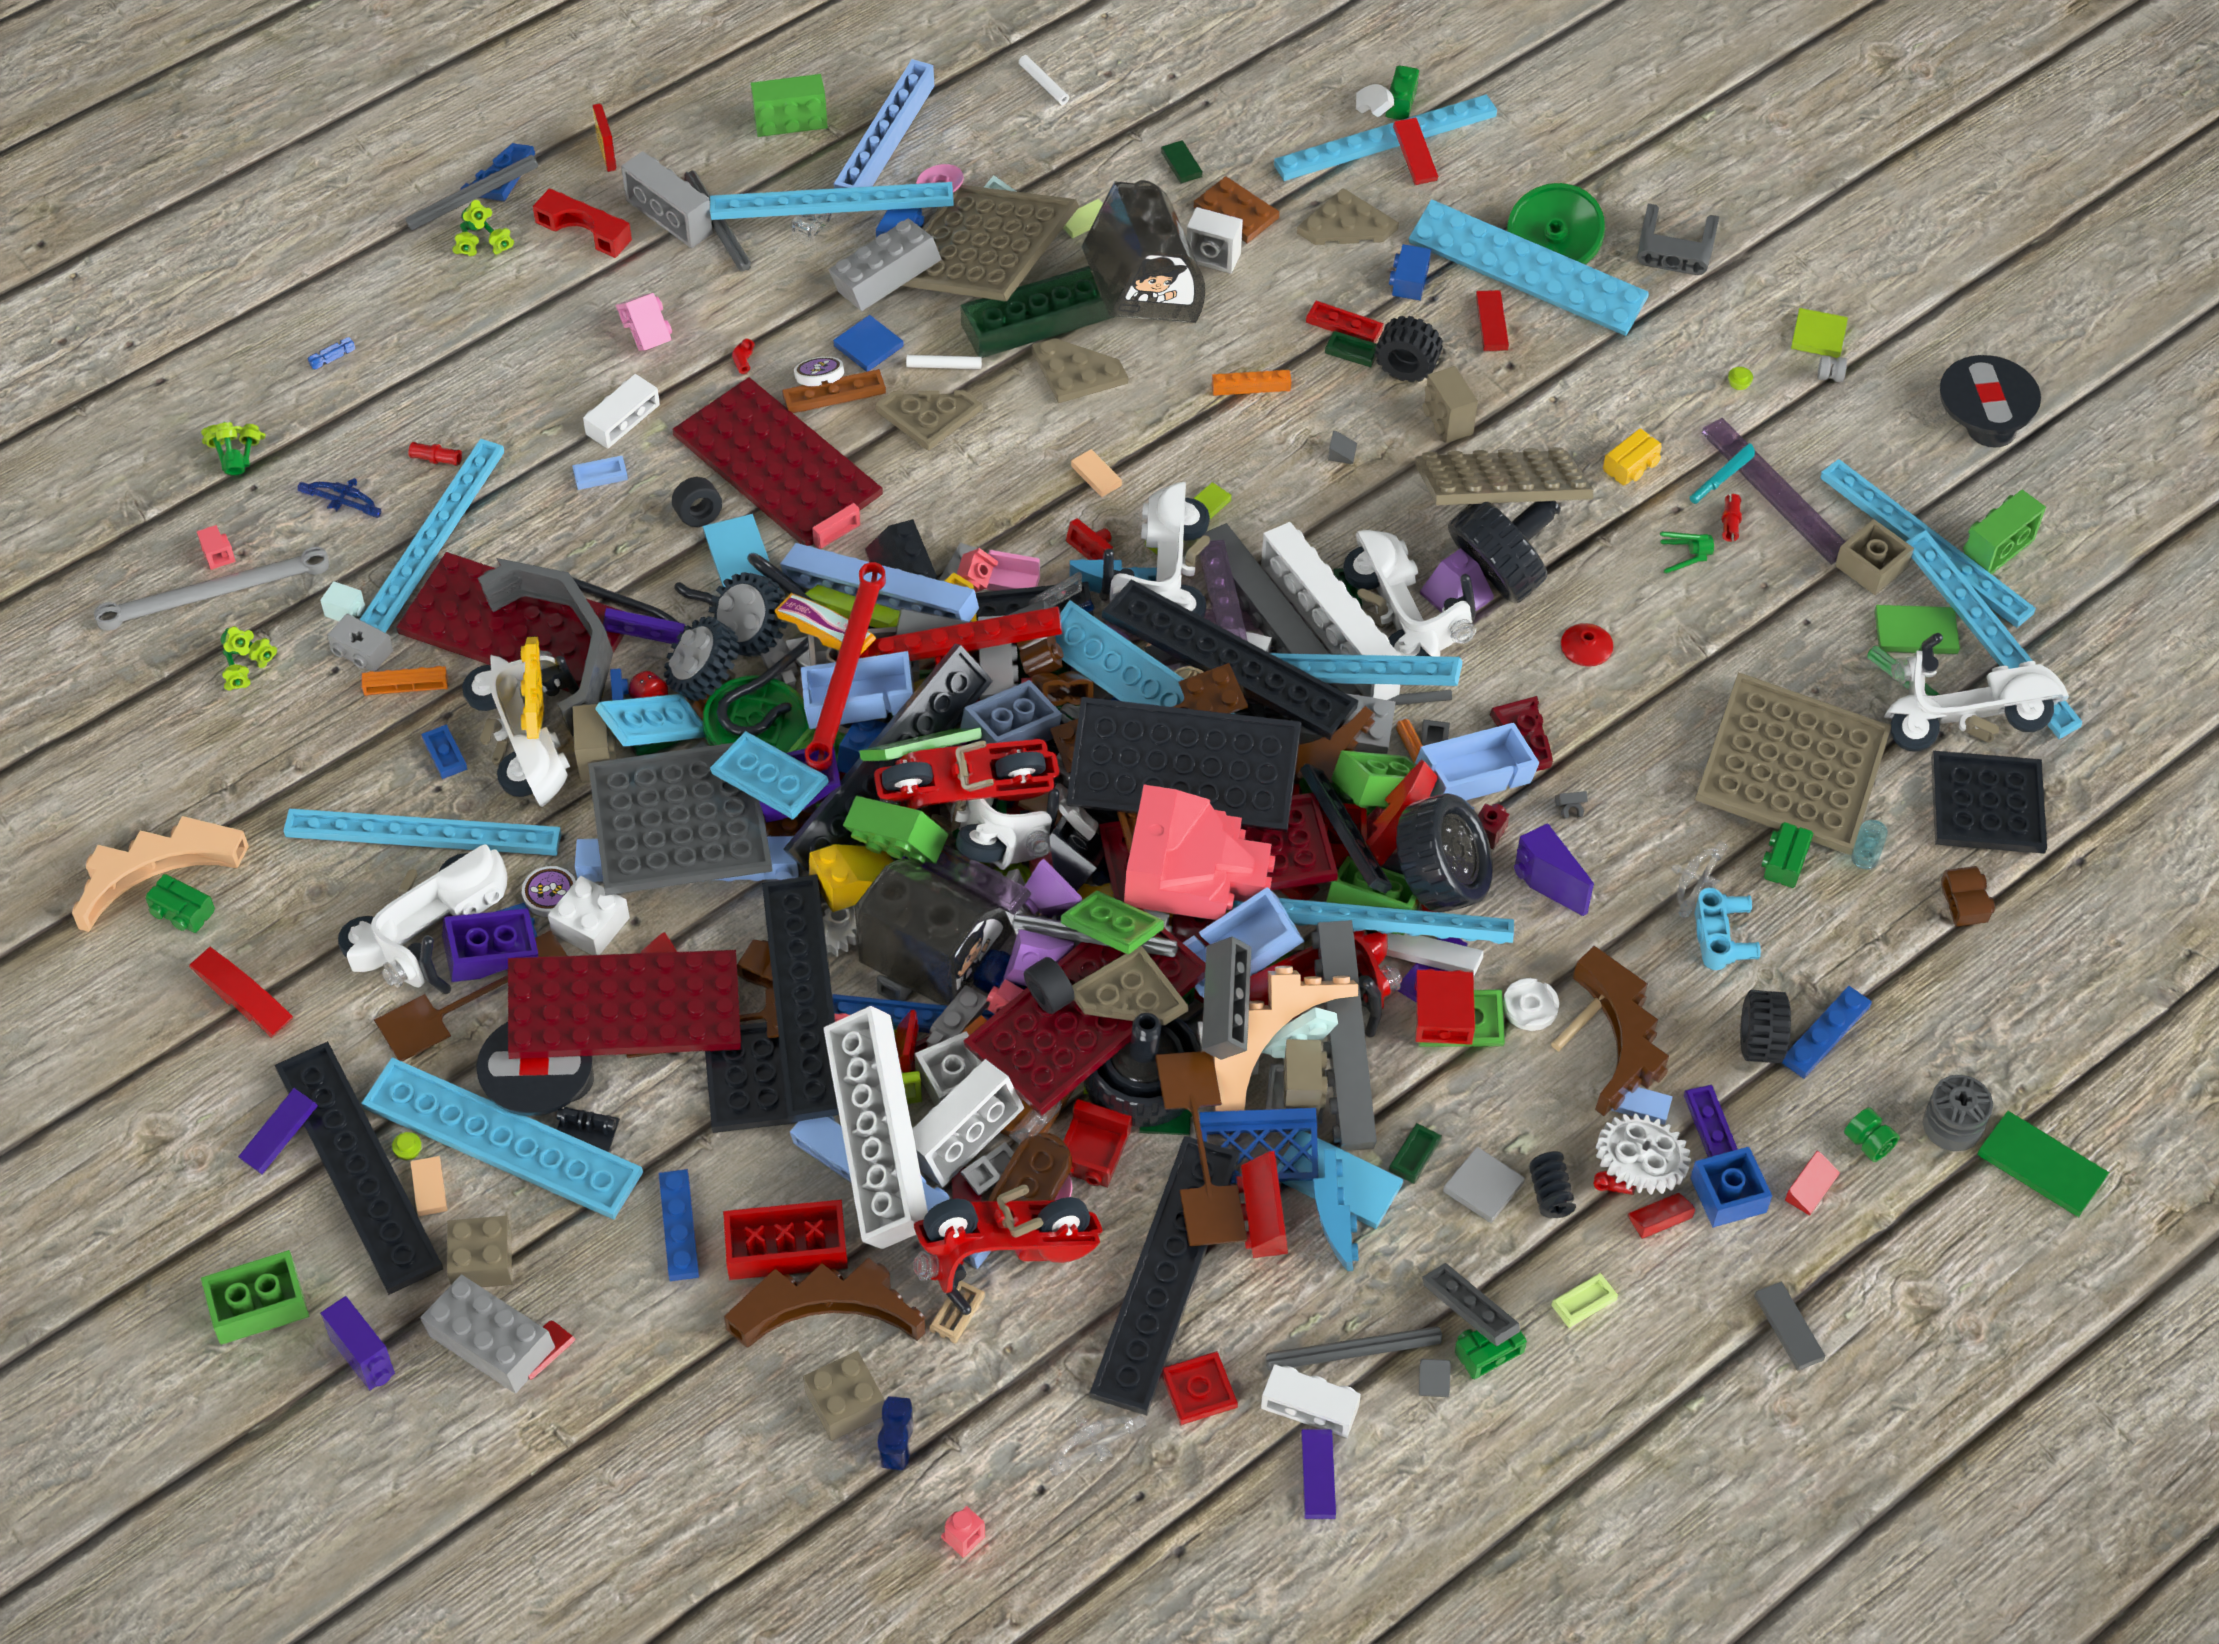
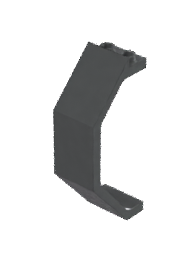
M497 558L499 567L488 570L478 578L493 612L524 596L568 605L574 610L591 637L580 689L572 696L557 703L566 727L573 737V706L598 704L602 700L613 656V650L605 628L569 572Z

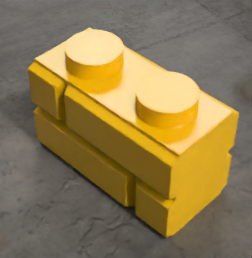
M1640 428L1605 455L1603 470L1611 477H1615V480L1623 486L1632 480L1637 481L1643 475L1644 470L1648 467L1653 468L1658 464L1661 459L1660 451L1662 445Z

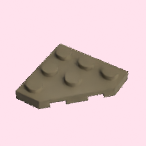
M1342 188L1297 226V234L1314 245H1325V241H1339V244L1359 243V240L1373 239V243L1384 242L1398 230L1399 222Z
M1056 338L1032 344V352L1058 404L1128 384V376L1119 359Z
M954 390V394H939V391H919V394H904V391H893L876 403L875 408L876 412L929 451L981 412L982 403L964 390Z
M1142 946L1129 955L1121 956L1072 985L1075 995L1074 1001L1083 1013L1088 1015L1133 1021L1139 1014L1147 1012L1156 1015L1160 1019L1161 1025H1166L1188 1011L1186 1002Z

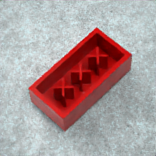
M842 1199L723 1211L726 1264L729 1280L767 1277L774 1269H777L782 1275L813 1272L821 1263L829 1269H848Z

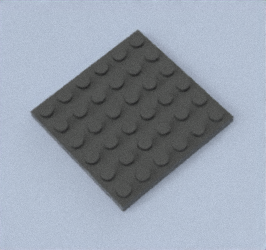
M734 743L588 763L605 896L773 872L764 816L759 800L713 775L710 767Z

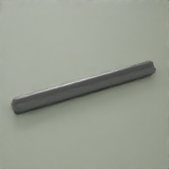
M529 155L406 217V223L411 230H415L538 168V163L533 155Z
M694 170L685 172L684 181L689 182L700 193H704L710 201V194ZM712 220V227L739 271L749 270L751 268V261L726 220Z
M1015 914L1012 921L1013 929L1017 931L1022 929L1052 937L1109 946L1061 924L1059 920ZM1152 937L1141 945L1147 953L1169 957L1176 956L1178 950L1176 940Z
M1436 1326L1270 1352L1266 1354V1366L1268 1370L1272 1371L1274 1364L1281 1367H1298L1437 1345L1442 1343V1333L1440 1327Z

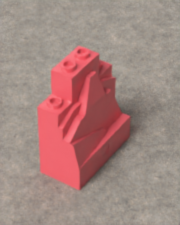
M1144 785L1127 865L1124 903L1140 909L1218 920L1226 915L1227 910L1232 911L1234 901L1245 902L1266 887L1271 888L1272 877H1267V873H1273L1275 856L1270 855L1272 844L1245 840L1246 830L1241 829L1242 818L1227 816L1225 811L1214 810L1209 799L1177 789Z

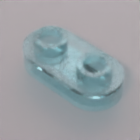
M1867 820L1861 825L1851 855L1852 861L1857 867L1872 869L1878 864L1888 834L1887 828L1882 822Z

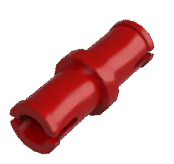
M412 442L408 450L410 458L429 460L431 464H438L440 462L458 466L462 461L461 450L443 448L440 444L426 445Z
M1729 494L1725 497V510L1721 516L1723 522L1722 538L1728 542H1732L1733 533L1734 541L1739 538V524L1742 521V513L1740 512L1741 497L1737 494H1731V502Z

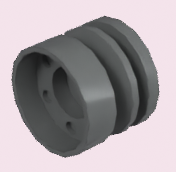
M1950 1075L1941 1079L1933 1089L1922 1121L1924 1131L1931 1142L1942 1149L1953 1152L1965 1151L1974 1147L1981 1139L1992 1113L1993 1100L1991 1093L1983 1083L1970 1076Z

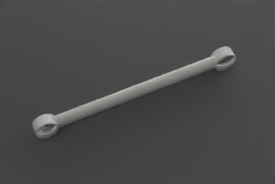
M310 547L298 557L117 605L112 602H105L95 609L94 617L98 627L102 630H114L123 621L305 572L312 575L324 573L329 567L328 555L321 547ZM313 557L324 558L318 564L311 565L307 563ZM106 613H117L111 620L105 621L100 619Z

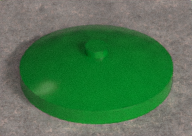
M1551 183L1530 190L1517 201L1509 215L1507 232L1586 265L1594 258L1602 246L1605 235V220L1600 205L1587 191L1571 184Z

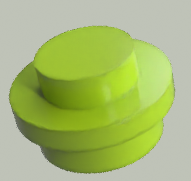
M1734 367L1729 371L1728 381L1732 388L1744 390L1751 385L1753 374L1745 367Z
M412 1132L401 1133L392 1142L394 1154L406 1161L416 1158L422 1148L419 1136Z

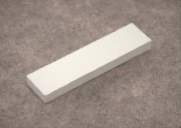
M1388 933L1386 956L1448 971L1461 970L1473 972L1475 976L1483 959V950L1421 935L1410 936L1405 933L1403 936Z

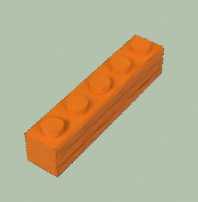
M1290 370L1212 374L1213 396L1291 391Z
M446 666L419 667L418 669L393 671L385 670L380 672L369 671L362 673V689L364 696L448 689V674Z

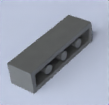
M1233 936L1206 947L1202 1050L1220 1060L1246 1052L1248 1044L1251 946Z

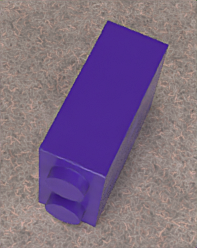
M344 1296L320 1312L331 1342L369 1391L377 1386L386 1384L391 1376L395 1374L387 1348L348 1297Z

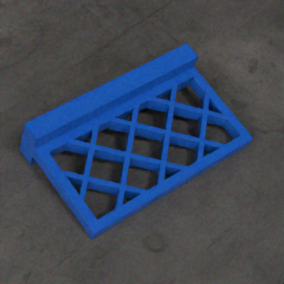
M1316 1108L1200 1112L1203 1141L1207 1142V1135L1220 1134L1226 1140L1221 1147L1227 1148L1231 1144L1241 1153L1237 1165L1244 1158L1249 1161L1253 1160L1254 1158L1249 1153L1260 1143L1268 1151H1275V1157L1285 1165L1278 1173L1279 1182L1313 1181L1314 1178H1319ZM1299 1131H1311V1140L1303 1148L1292 1139ZM1270 1132H1278L1284 1138L1274 1149L1263 1140ZM1241 1133H1249L1255 1139L1245 1150L1234 1141ZM1288 1142L1299 1151L1290 1162H1287L1278 1154ZM1311 1147L1312 1156L1307 1152ZM1304 1155L1312 1163V1172H1299L1293 1165ZM1236 1169L1231 1183H1237L1236 1176H1241Z

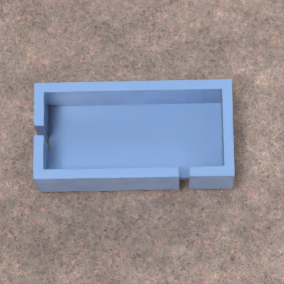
M908 651L859 658L840 724L886 718L887 713H892L893 716L897 714L914 693L913 675ZM836 662L801 667L804 709L809 729L817 727Z
M1514 723L1422 746L1415 761L1417 765L1422 759L1438 776L1430 794L1431 797L1451 793L1462 797L1465 801L1506 790L1507 785L1511 789L1530 784L1539 765V761Z
M1268 887L1199 932L1201 937L1209 944L1233 936L1251 946L1250 976L1256 974L1304 942L1280 900ZM1192 936L1183 942L1185 946L1206 963V947L1197 937ZM1205 978L1195 986L1199 995L1203 998Z

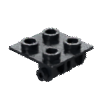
M565 1106L564 1109H558L557 1120L560 1121L557 1130L609 1152L620 1118Z

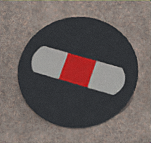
M1975 355L1960 359L1946 369L1940 382V399L1947 413L1959 424L1966 427L1968 434L1974 441L1987 447L1997 448L2010 444L2015 439L2017 431L2032 421L2041 404V392L2032 375L2015 362L1998 356Z
M508 1022L490 1034L482 1045L477 1058V1077L487 1097L501 1109L517 1115L539 1116L555 1112L571 1102L584 1097L590 1091L594 1082L592 1056L509 1059Z

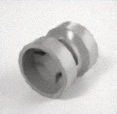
M1821 355L1817 379L1827 380L1830 378L1835 382L1843 383L1847 358L1838 357L1837 359H1831L1829 356Z

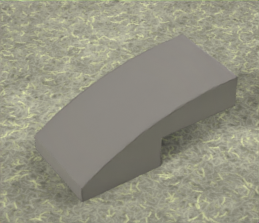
M1004 1142L988 1155H983L961 1171V1174L979 1196L996 1186L1014 1152Z

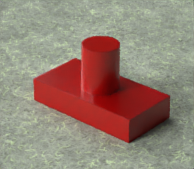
M1078 518L1070 521L1065 541L1088 560H1103L1104 551L1106 549L1113 550V546L1109 544L1112 536L1108 529L1103 528L1094 532Z

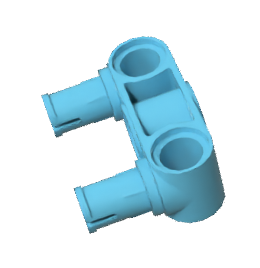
M1705 888L1699 893L1695 907L1696 932L1698 942L1700 943L1702 960L1707 968L1721 970L1727 964L1735 963V960L1760 959L1761 949L1759 942L1735 943L1730 938L1727 914L1751 913L1752 899L1750 895L1726 896V894H1722L1715 888Z

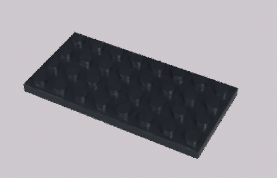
M1081 697L1066 804L1071 807L1138 814L1143 786L1150 785L1177 789L1209 799L1214 810L1225 811L1227 816L1242 818L1241 827L1288 832L1301 722Z

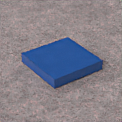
M868 315L833 340L834 347L866 372L904 347L902 339L871 315Z

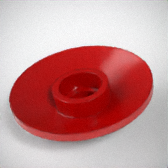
M1580 623L1569 627L1563 633L1561 650L1571 662L1580 666L1592 667L1600 665L1610 658L1613 652V640L1610 634L1600 626Z

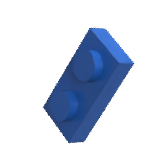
M621 668L610 669L612 701L625 700L624 695L629 694L628 679H622Z
M447 724L421 734L423 742L442 779L468 770L466 762Z

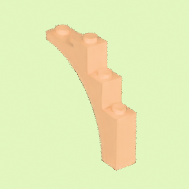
M182 816L178 825L173 827L170 837L140 830L136 839L131 841L128 852L97 845L94 853L89 855L86 862V869L91 879H88L86 882L84 893L80 901L74 904L72 911L78 929L89 932L98 917L116 898L134 885L152 876L172 869L195 865H219L238 868L249 847L244 831Z
M1277 966L1275 971H1268V1005H1264L1263 1001H1249L1247 1051L1223 1060L1213 1056L1222 1105L1212 1106V1110L1214 1112L1245 1110L1246 1090L1252 1070L1262 1050L1277 1031L1295 1016L1315 1005L1337 998L1358 996V984L1354 980H1350V976H1333V981H1321V977L1311 976L1304 977V982H1300V974L1297 970H1293L1292 966Z

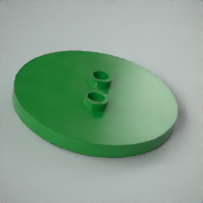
M743 676L730 680L719 689L717 688L715 693L708 698L703 711V731L710 746L735 743L740 738V736H735L726 731L719 723L716 713L718 703L726 693L751 682L759 676ZM775 678L751 694L733 701L727 710L728 717L733 723L748 727L759 723L773 707L789 702L792 705L791 711L779 716L767 731L755 736L784 753H787L809 728L803 697L794 688Z

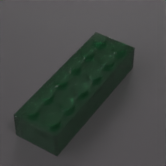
M1098 263L1017 287L1007 301L981 298L961 304V326L977 356L984 358L1116 317L1117 296Z

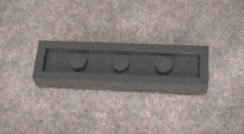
M1447 1263L1422 1277L1423 1284L1428 1290L1495 1346L1500 1345L1520 1332L1519 1323Z

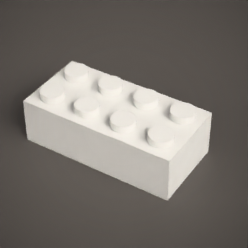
M986 1059L978 1067H975L958 1086L954 1087L937 1106L933 1107L916 1126L912 1127L919 1168L942 1188L1024 1109L1009 1077Z

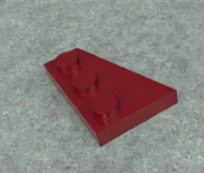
M1534 696L1493 707L1489 715L1497 727L1510 723L1516 725L1539 761L1536 772L1551 768L1553 757L1548 737L1544 734L1542 726L1544 721L1542 714L1539 713L1538 697Z

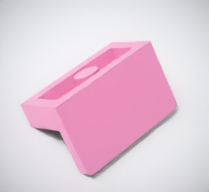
M989 550L988 554L996 559L998 564L993 567L986 590L999 591L1038 587L1040 580L1039 558Z

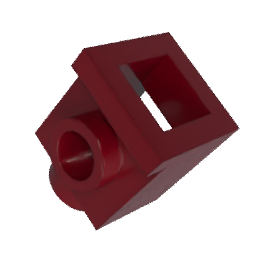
M1485 803L1478 817L1487 833L1490 848L1494 850L1508 827L1510 814L1506 813V809L1500 804H1492L1491 806Z

